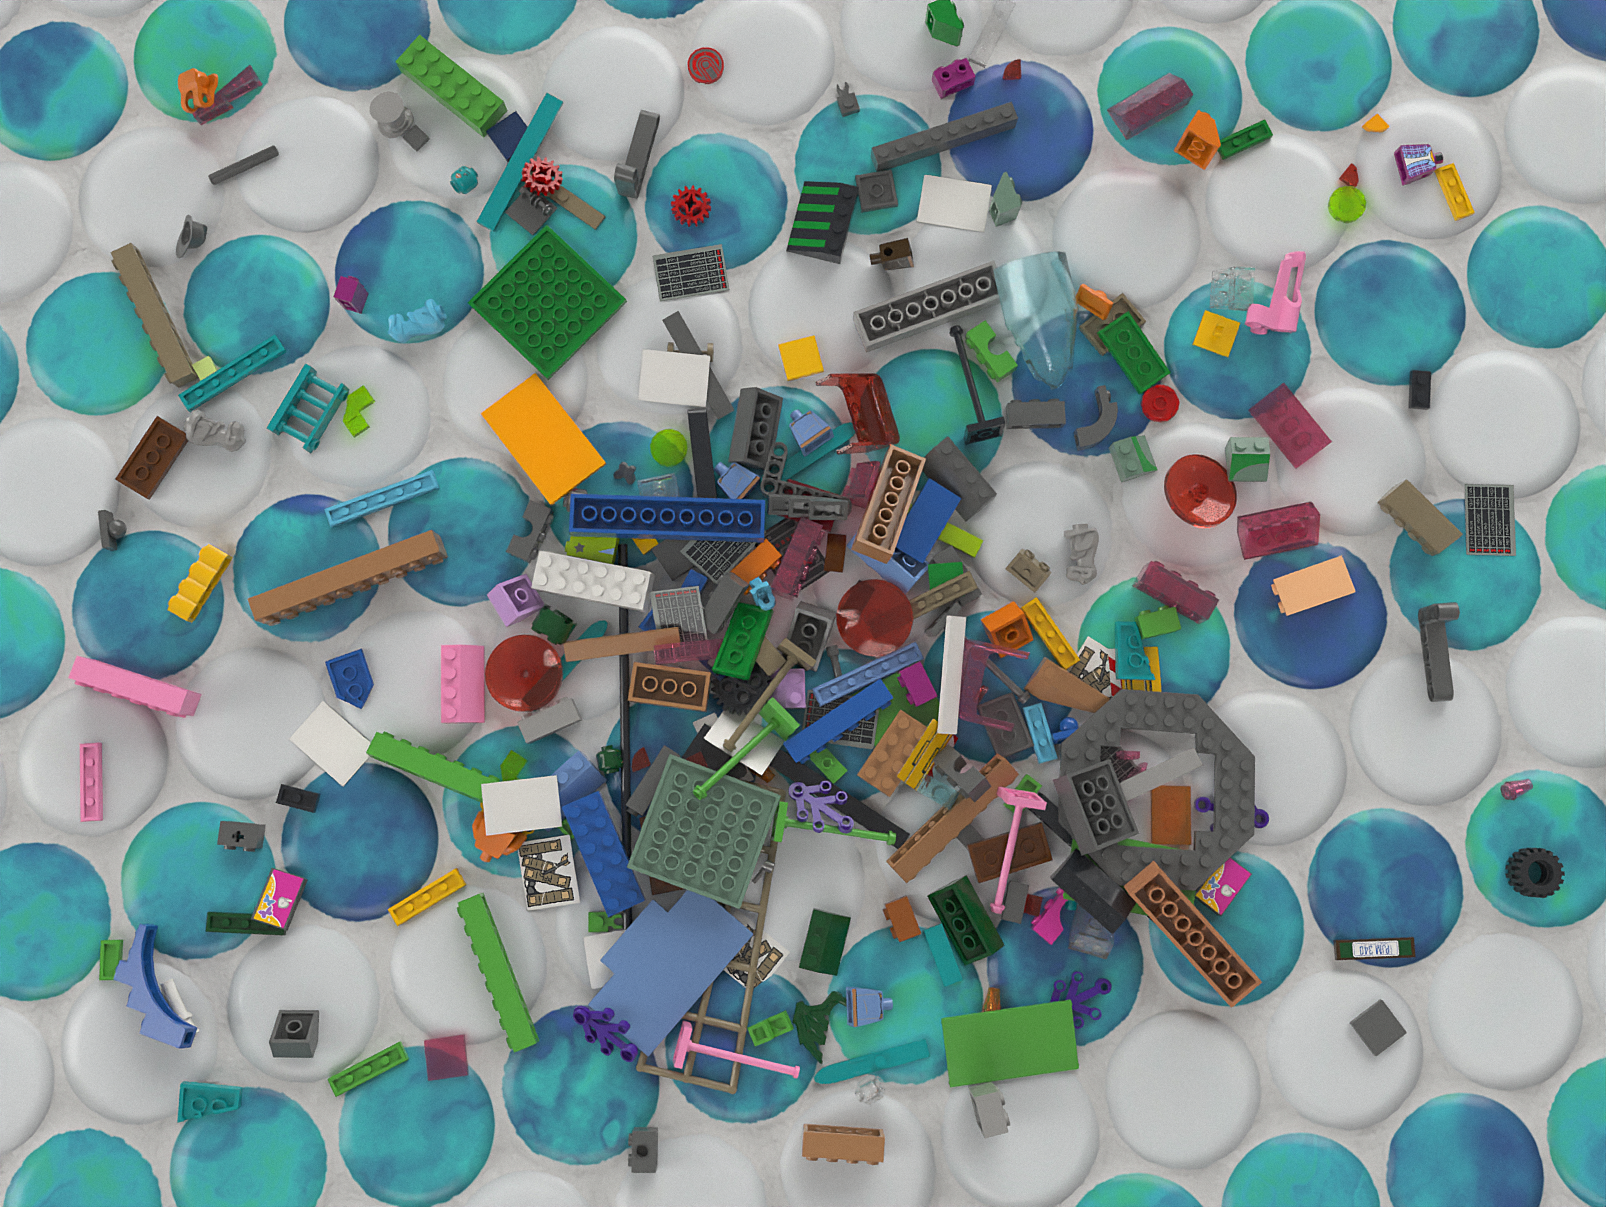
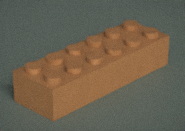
M892 444L890 445L883 458L851 550L885 564L889 562L896 548L926 461L925 458Z

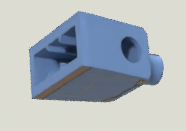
M797 409L791 413L790 417L793 422L789 424V427L804 457L834 437L831 427L813 411L810 410L802 414Z
M719 462L714 468V471L721 476L717 481V485L729 499H746L761 482L758 475L736 462L732 463L729 468L722 462Z
M846 986L847 1025L859 1027L883 1020V1010H892L893 1008L892 999L883 998V993L879 990Z

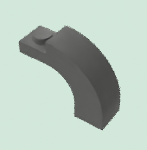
M1105 385L1098 386L1094 391L1099 409L1097 422L1091 426L1077 428L1073 433L1077 451L1092 448L1102 442L1115 425L1118 406L1117 402L1109 403L1111 395L1109 390L1106 391Z

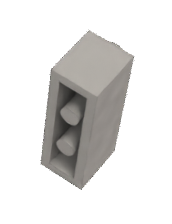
M564 697L557 700V704L552 707L546 705L539 708L540 712L534 715L531 712L521 716L522 720L517 723L525 742L531 744L582 721L574 699Z

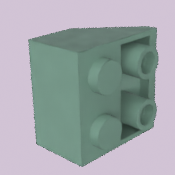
M1007 172L1003 173L989 208L996 227L1017 219L1022 205L1020 195L1016 194L1014 190V181L1012 177L1008 176Z

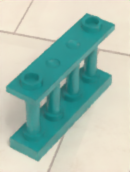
M305 363L268 424L267 429L278 436L282 432L291 435L305 443L302 448L312 453L313 450L318 448L320 438L342 401L344 402L347 399L350 389L343 383L336 388L316 377L317 371ZM313 383L334 394L329 404L308 394L306 390L309 385ZM300 400H305L324 410L319 421L297 409ZM291 416H295L314 426L309 437L287 425Z

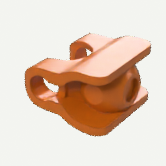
M195 68L179 74L178 88L181 93V107L185 112L193 114L198 112L201 107L208 108L213 105L215 90L218 86V75L213 73L207 76L204 72L198 71ZM204 96L207 97V103L203 102ZM189 99H192V100H193V103H194V108H193V109L190 108L189 105H188V100H189Z

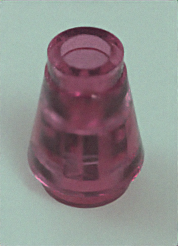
M1529 779L1506 781L1500 790L1505 799L1515 800L1529 790H1532L1533 784Z

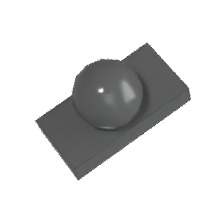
M99 510L98 518L102 548L109 551L117 550L116 538H121L126 534V524L121 520H114L112 512Z

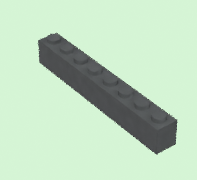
M1012 102L872 147L871 159L876 172L888 170L1013 129L1016 126L1018 117Z

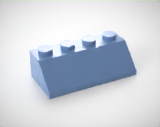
M856 534L847 544V547L850 550L852 548ZM895 548L893 556L887 564L851 550L904 596L928 570L929 563L926 560L921 564Z
M577 751L551 775H557L561 821L566 818L562 806L592 794L607 781L582 751ZM545 828V830H546L548 833L553 829V828Z

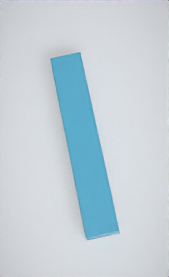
M431 470L324 510L329 525L333 528L440 488L434 471Z

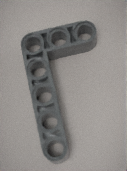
M645 110L640 111L625 165L618 163L615 168L614 181L619 195L638 199L659 126L660 114Z
M776 442L771 446L761 482V493L765 498L768 499V494H783L784 490L790 489L793 495L809 494L815 497L848 500L849 509L847 516L850 515L852 502L849 498L781 481L788 449L782 442ZM776 449H782L784 451V454L782 456H777L774 454V451ZM771 467H777L779 468V472L777 474H772L769 472V469ZM766 485H773L775 487L772 492L764 490Z
M1456 602L1436 603L1420 608L1418 611L1427 692L1431 702L1451 701L1454 697L1445 623L1459 618L1460 611Z

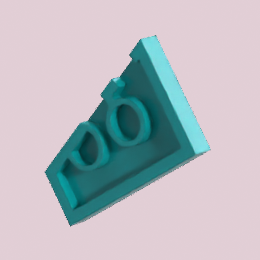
M1115 622L1116 680H1155L1148 664L1150 663L1148 656L1145 655L1142 646L1143 642L1136 622Z
M183 1081L180 1084L177 1123L192 1118L197 1119L210 1114H219L239 1109L241 1107L243 1087Z

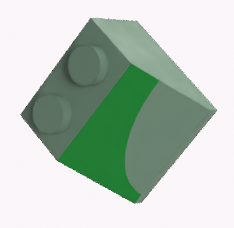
M1145 435L1128 437L1113 442L1110 445L1109 450L1121 483L1157 471Z
M1230 437L1225 447L1228 481L1267 482L1270 462L1269 438Z

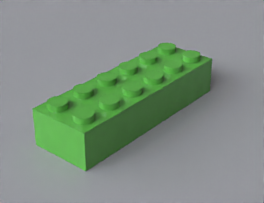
M420 34L395 61L405 76L483 138L487 135L486 131L493 127L508 111L502 99Z

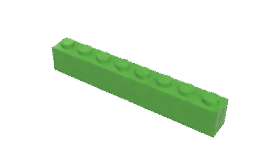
M385 731L383 734L376 732L366 751L371 758L483 803L481 784L500 781L499 778L493 775H489V777L482 775V771L472 767L471 770L464 768L465 765L459 761L454 760L453 763L447 761V757L442 754H430V750L422 746L415 748L411 746V742L405 739L398 741L394 739V735Z
M479 893L458 902L457 912L460 918H463L465 921V933L468 937H471L473 943L471 944V949L474 955L478 956L480 961L478 967L481 974H485L487 980L485 981V986L494 998L492 1004L495 1011H498L500 1014V1026L502 1030H506L508 1035L506 1038L508 1047L513 1049L515 1053L536 1044L540 1040L484 893Z

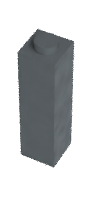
M665 745L625 805L628 807L627 812L635 817L638 814L642 816L651 803L669 754L680 758L679 754Z

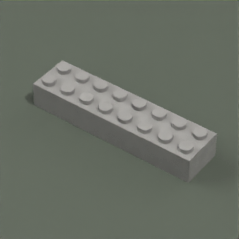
M993 260L853 312V321L867 353L1005 302L1008 293Z

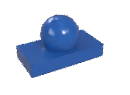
M1066 717L1061 720L1059 725L1061 732L1052 734L1054 745L1061 744L1078 729V722L1074 718Z

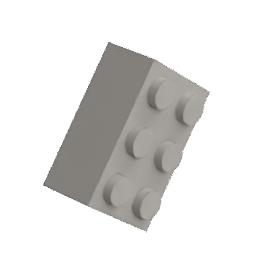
M992 1082L969 1086L977 1124L984 1138L1008 1133L1007 1126H1010V1120L1005 1109H1003L1005 1100L998 1086H994Z

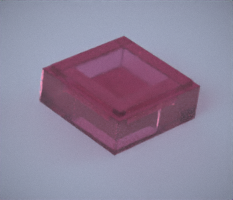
M1120 750L1116 752V758L1121 760H1138L1140 758V751Z

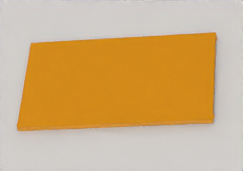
M536 373L481 413L550 505L555 504V502L606 465L603 458Z

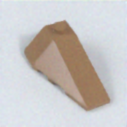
M1046 657L1043 658L1023 688L1040 700L1095 713L1110 699Z

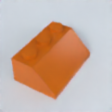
M1198 110L1184 131L1174 152L1205 170L1221 145L1215 120L1208 113Z

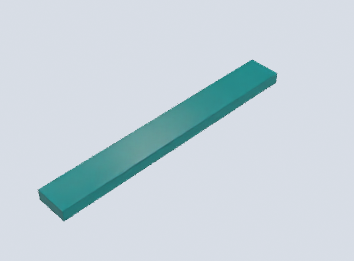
M546 92L476 222L494 232L522 181V169L525 163H529L531 158L534 159L559 113L563 101Z

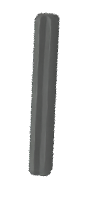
M272 145L209 174V180L213 185H216L278 156L279 152Z

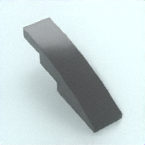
M768 494L767 513L768 515H788V517H808L809 520H847L849 501L815 496Z

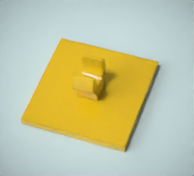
M1205 310L1192 345L1228 358L1240 323Z

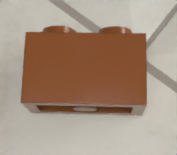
M906 895L885 903L886 908L882 910L886 920H891L893 927L890 928L894 939L898 938V941L902 942L921 934Z

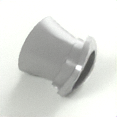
M383 92L377 95L370 104V114L377 121L378 128L383 136L397 138L411 128L414 121L413 114L403 105V100L397 93Z

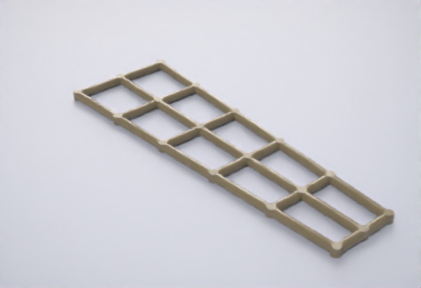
M741 780L781 795L779 801L785 802V790ZM770 840V846L763 845L760 852L768 854L767 860L774 863L778 842ZM773 870L771 873L765 871L760 905L743 901L740 909L758 913L750 964L731 960L726 966L748 972L740 1024L706 1016L713 986L712 982L702 994L698 1014L686 1012L682 1019L696 1022L692 1043L699 1044L703 1024L738 1032L735 1053L743 1055ZM717 901L718 903L724 905L723 907L729 912L731 910V907H733ZM642 1051L636 1070L735 1094L741 1063L733 1061L730 1085L692 1076L697 1053L694 1051H689L684 1073L647 1065L648 1056Z

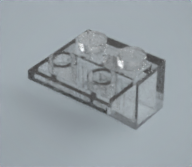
M1235 266L1212 271L1210 308L1247 311L1248 307L1253 304L1255 268Z

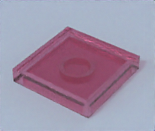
M465 1034L424 1040L428 1081L469 1075Z

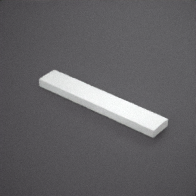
M947 616L937 728V733L957 734L966 617Z

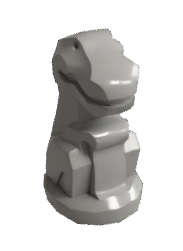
M201 410L194 411L185 420L184 431H186V438L195 445H218L234 452L238 451L246 443L244 426L240 422H231L228 425V429L224 430L225 424L223 422H215L212 419L206 418V415Z
M1088 524L1072 525L1073 530L1064 531V537L1070 541L1072 552L1070 559L1077 561V566H1069L1066 569V577L1084 585L1096 578L1097 575L1094 558L1098 547L1099 535L1096 528L1088 529Z

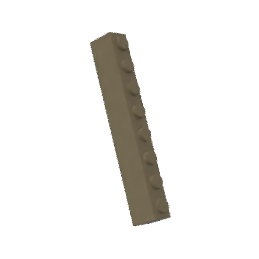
M129 243L110 252L113 257L111 262L121 274L119 279L128 289V292H126L127 296L136 306L134 311L144 323L142 328L151 338L149 343L159 355L157 360L167 372L165 373L167 381L179 388L198 379L199 377L192 366V361L139 249L132 243Z

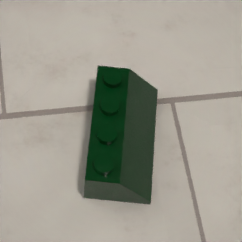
M967 875L927 895L964 966L991 956L1005 946Z

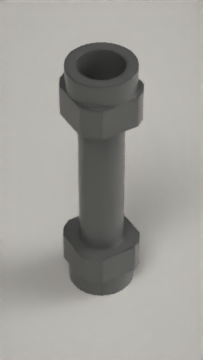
M837 645L826 647L828 657L831 659L834 677L837 678L842 673L838 660L839 650Z

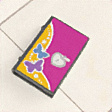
M1230 857L1196 889L1195 898L1216 915L1222 916L1252 873Z
M271 868L251 919L288 931L308 880Z

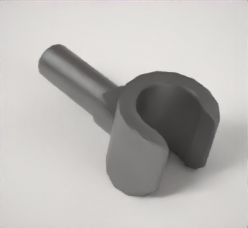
M766 860L758 874L752 879V882L755 884L765 871L771 873L775 863Z

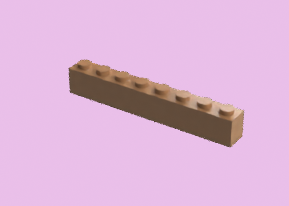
M997 753L979 771L988 780L991 787L976 802L970 798L966 800L958 791L886 860L890 867L906 883L914 879L917 873L931 862L932 858L942 852L945 846L952 839H955L963 828L971 824L973 819L980 812H983L993 799L999 797L996 794L998 787L1006 788L1015 781L1019 774L1004 757Z

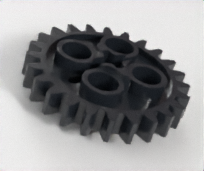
M756 661L749 680L736 678L754 690L756 694L750 693L728 676H725L721 681L717 678L711 681L712 684L716 685V687L711 688V691L717 692L713 698L715 700L719 699L717 704L719 706L723 705L722 709L724 711L729 709V713L732 715L736 711L738 716H741L742 711H744L745 715H747L769 686L768 682L773 680ZM759 678V683L756 686H752V680ZM728 683H732V689L725 691V686ZM747 693L748 699L741 702V695Z

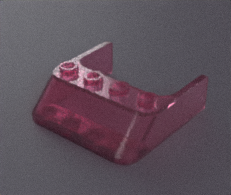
M964 638L958 718L1012 732L1015 726L1013 723L977 715V705L988 656L992 653H1001L1023 659H1028L1030 653Z

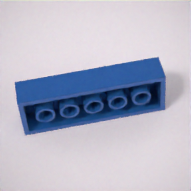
M594 792L562 806L607 916L610 917L645 901L646 898L634 870L627 868L629 858L601 792Z

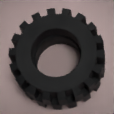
M1543 848L1518 849L1519 852L1512 854L1513 858H1508L1507 861L1510 864L1505 867L1508 870V873L1505 875L1506 878H1510L1508 883L1510 886H1514V891L1520 892L1523 896L1546 898L1547 896L1554 895V891L1560 890L1558 885L1563 884L1564 880L1561 877L1565 876V871H1561V868L1564 866L1562 863H1558L1559 858L1558 856H1553V852ZM1534 861L1541 868V877L1535 884L1528 875V869Z

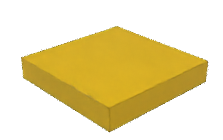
M814 335L778 344L787 381L824 372Z

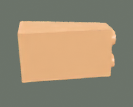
M1342 555L1273 579L1274 584L1271 585L1274 595H1279L1281 600L1278 603L1281 613H1286V616L1356 592Z

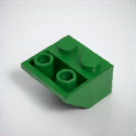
M936 0L927 5L925 23L932 38L957 47L960 45L964 23L961 17L958 18L957 9L953 1Z

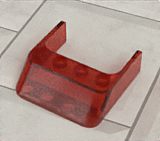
M829 374L815 382L816 386H837L842 390L858 439L857 443H850L836 451L837 455L869 453L889 447L891 444L899 443L900 436L883 381L878 374Z

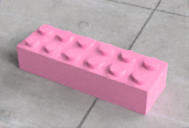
M76 656L68 677L76 680L74 683L76 685L90 687L95 691L108 693L113 697L130 700L129 702L145 705L150 709L164 711L166 714L186 718V715L194 716L202 695L81 656Z

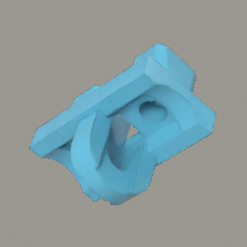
M759 577L749 582L752 588L750 592L755 604L765 611L772 609L776 605V600L768 582H762Z

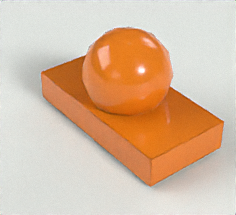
M1085 284L1080 285L1074 302L1102 320L1107 319L1113 302L1107 298L1103 291H1094Z

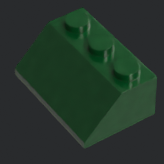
M813 908L799 968L837 976L851 917Z

